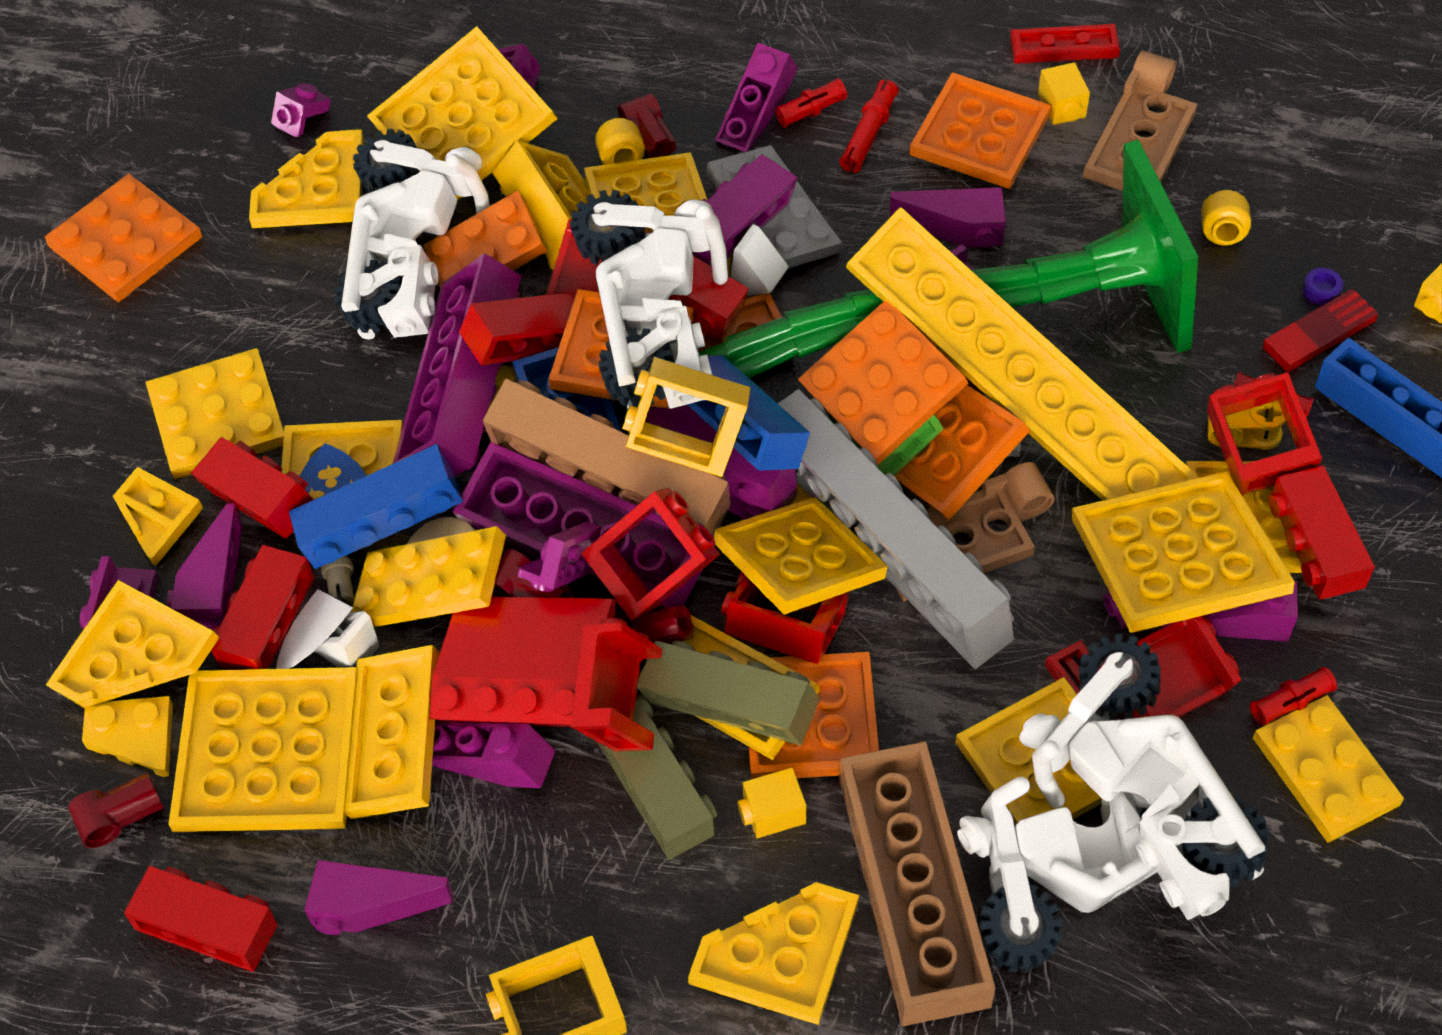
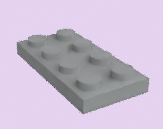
M769 145L710 161L707 164L706 174L715 187L718 188L723 181H731L743 164L752 163L761 154L787 171L789 169L772 146ZM796 182L790 203L761 228L787 263L788 268L838 254L842 245L840 239L798 182Z

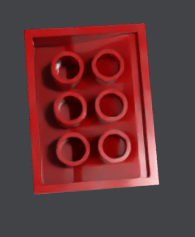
M491 597L489 607L453 613L432 676L429 719L454 723L529 724L530 726L571 727L583 625L601 624L602 619L615 618L616 600L596 598Z

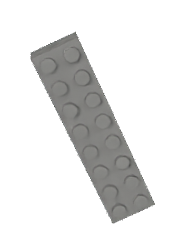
M798 389L778 403L810 432L799 469H796L798 485L811 498L816 497L888 565L886 578L976 670L1014 640L1012 627L1014 617L1010 612L1009 601L1011 597L1006 588L998 580L991 582L983 574V568L978 560L969 552L963 554L955 546L956 542L951 533L942 525L936 527L929 520L928 512L917 499L910 501L903 494V489L898 480L891 473L884 475L877 468L874 457L866 448L858 449L852 443L849 432L841 423L837 422L834 425L827 418L824 407L817 399L812 398L809 400Z

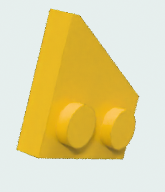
M169 696L106 701L86 707L84 710L82 742L89 750L103 755H114L121 762L132 766L137 763L153 769L156 775L168 777L173 702Z

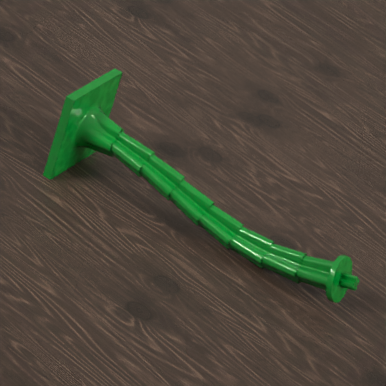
M1139 139L1124 144L1121 228L1083 246L1080 251L1025 259L1024 264L971 270L1012 308L1039 302L1042 305L1099 288L1100 291L1144 285L1177 354L1192 349L1198 255ZM870 289L844 293L843 298L784 312V317L726 336L725 342L699 352V356L723 355L750 379L797 355L799 358L836 345L883 301Z

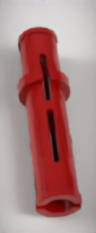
M885 79L880 80L872 98L864 104L861 110L863 113L862 118L839 160L841 168L849 173L854 163L856 165L853 173H858L861 170L862 164L881 126L886 124L890 117L889 109L899 93L898 86L891 80L887 81L884 89L886 81Z

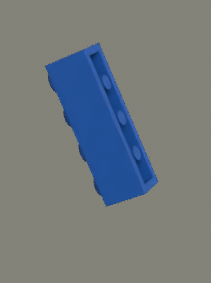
M1348 337L1324 359L1315 388L1442 478V402Z
M723 355L708 356L713 376L751 387L748 407L733 448L758 471L799 469L810 432ZM708 400L687 404L717 432L726 406Z
M435 444L289 511L298 548L312 566L317 569L363 547L370 546L374 542L398 531L405 530L420 521L445 512L449 508L462 503L463 499L451 465L439 446Z

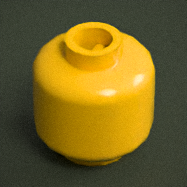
M625 118L608 120L600 126L596 133L595 144L604 165L643 159L645 145L639 128L631 120Z
M1221 190L1211 194L1204 201L1201 208L1202 230L1208 240L1214 244L1226 246L1236 244L1248 235L1251 228L1250 206L1243 195L1232 190Z

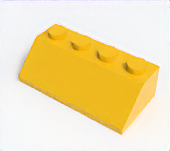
M517 140L492 173L501 185V192L506 197L517 190L524 197L546 246L547 252L544 254L548 258V265L553 270L568 219L572 220L571 214L573 211H578L577 204L580 201L588 204V188L585 180L568 155Z

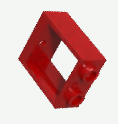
M1288 372L1277 376L1273 373L1264 374L1257 377L1252 383L1239 387L1227 385L1209 395L1207 413L1232 479L1241 495L1275 486L1278 476L1320 466L1322 456ZM1278 401L1297 449L1243 464L1225 416Z
M670 488L651 493L581 553L631 621L649 614L720 555L714 547L715 540L712 534L704 526L697 525L688 513L690 508L686 500L678 492L671 491ZM656 510L690 554L691 558L649 592L615 548L614 544Z
M741 571L735 592L729 591L722 605L721 614L727 616L724 633L819 665L845 617L849 592L801 608L816 614L811 624L753 605L758 595L766 596Z

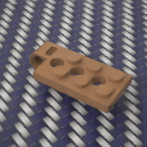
M1141 50L1133 70L1125 83L1124 93L1084 168L1083 178L1123 191L1124 144L1139 139L1160 182L1162 181L1197 109V103L1166 94L1172 82L1177 61ZM1159 107L1163 109L1164 112L1156 113L1150 111L1148 108ZM1146 131L1152 136L1140 137L1136 133Z
M1026 462L1011 468L1005 474L985 480L982 490L975 492L949 521L931 508L926 509V511L928 512L929 520L936 527L942 525L951 535L965 533L972 538L969 544H956L955 546L963 554L971 553L982 566L983 573L1034 556L1035 546L1022 521L1034 518L1047 511L1053 505L1055 497L1037 465L1032 462ZM993 520H1001L1007 523L1009 528L1005 531L997 532L990 529L988 523ZM897 589L902 601H907L908 599Z

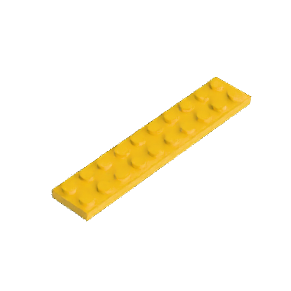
M900 207L847 263L846 268L883 302L886 301L898 309L963 375L994 403L1022 420L1030 429L1028 434L1102 501L1199 478L1195 472L903 208Z

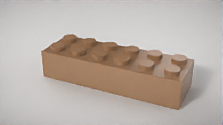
M505 379L482 420L492 443L635 505L640 504L657 490L670 488L671 491L678 492L688 503L690 508L688 513L697 525L704 526L712 534L713 538L715 529L720 527L731 506L729 483L724 480V475L722 477L627 448L626 444L629 433L626 435L613 429V423L602 416L592 414L590 418L577 412V407L563 398L556 397L553 401L541 395V391L529 382L519 380L517 384Z
M915 743L840 758L839 781L901 1025L907 1026L991 1008L995 985L927 743Z

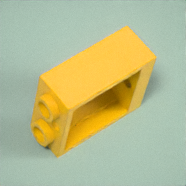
M654 357L649 372L641 369L634 394L641 396L638 406L629 405L622 429L630 431L626 447L722 477L748 407L751 387ZM657 384L726 406L713 443L645 422Z
M593 936L586 937L489 975L494 991L486 993V997L494 1020L504 1018L508 1032L502 1035H522L509 999L510 996L580 969L584 970L602 1018L561 1035H622L627 1033L623 1012Z

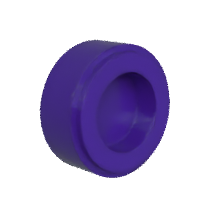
M1328 268L1313 269L1305 277L1302 288L1303 294L1310 302L1323 306L1341 295L1343 280L1334 270Z

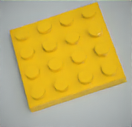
M475 27L367 115L383 135H386L387 129H393L395 133H397L398 129L402 130L405 134H409L418 149L426 150L436 160L445 161L448 152L460 147L473 150L478 153L482 160V166L477 171L481 181L495 170L517 140L529 143L557 120L553 111L478 27ZM455 195L456 198H457V201L462 197V196Z
M1227 471L1072 508V521L1131 633L1293 594L1295 581Z
M357 667L198 670L196 673L190 674L169 817V826L172 832L345 829L347 815L344 813Z

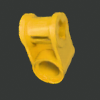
M1278 401L1225 416L1237 447L1269 450L1277 447L1281 442L1283 434L1281 427L1286 420ZM1266 409H1269L1268 418H1264ZM1208 416V440L1211 444L1220 447ZM1265 430L1269 431L1267 439H1264Z

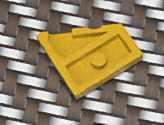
M139 467L132 472L113 495L115 502L148 559L155 566L158 565L203 509L199 499Z

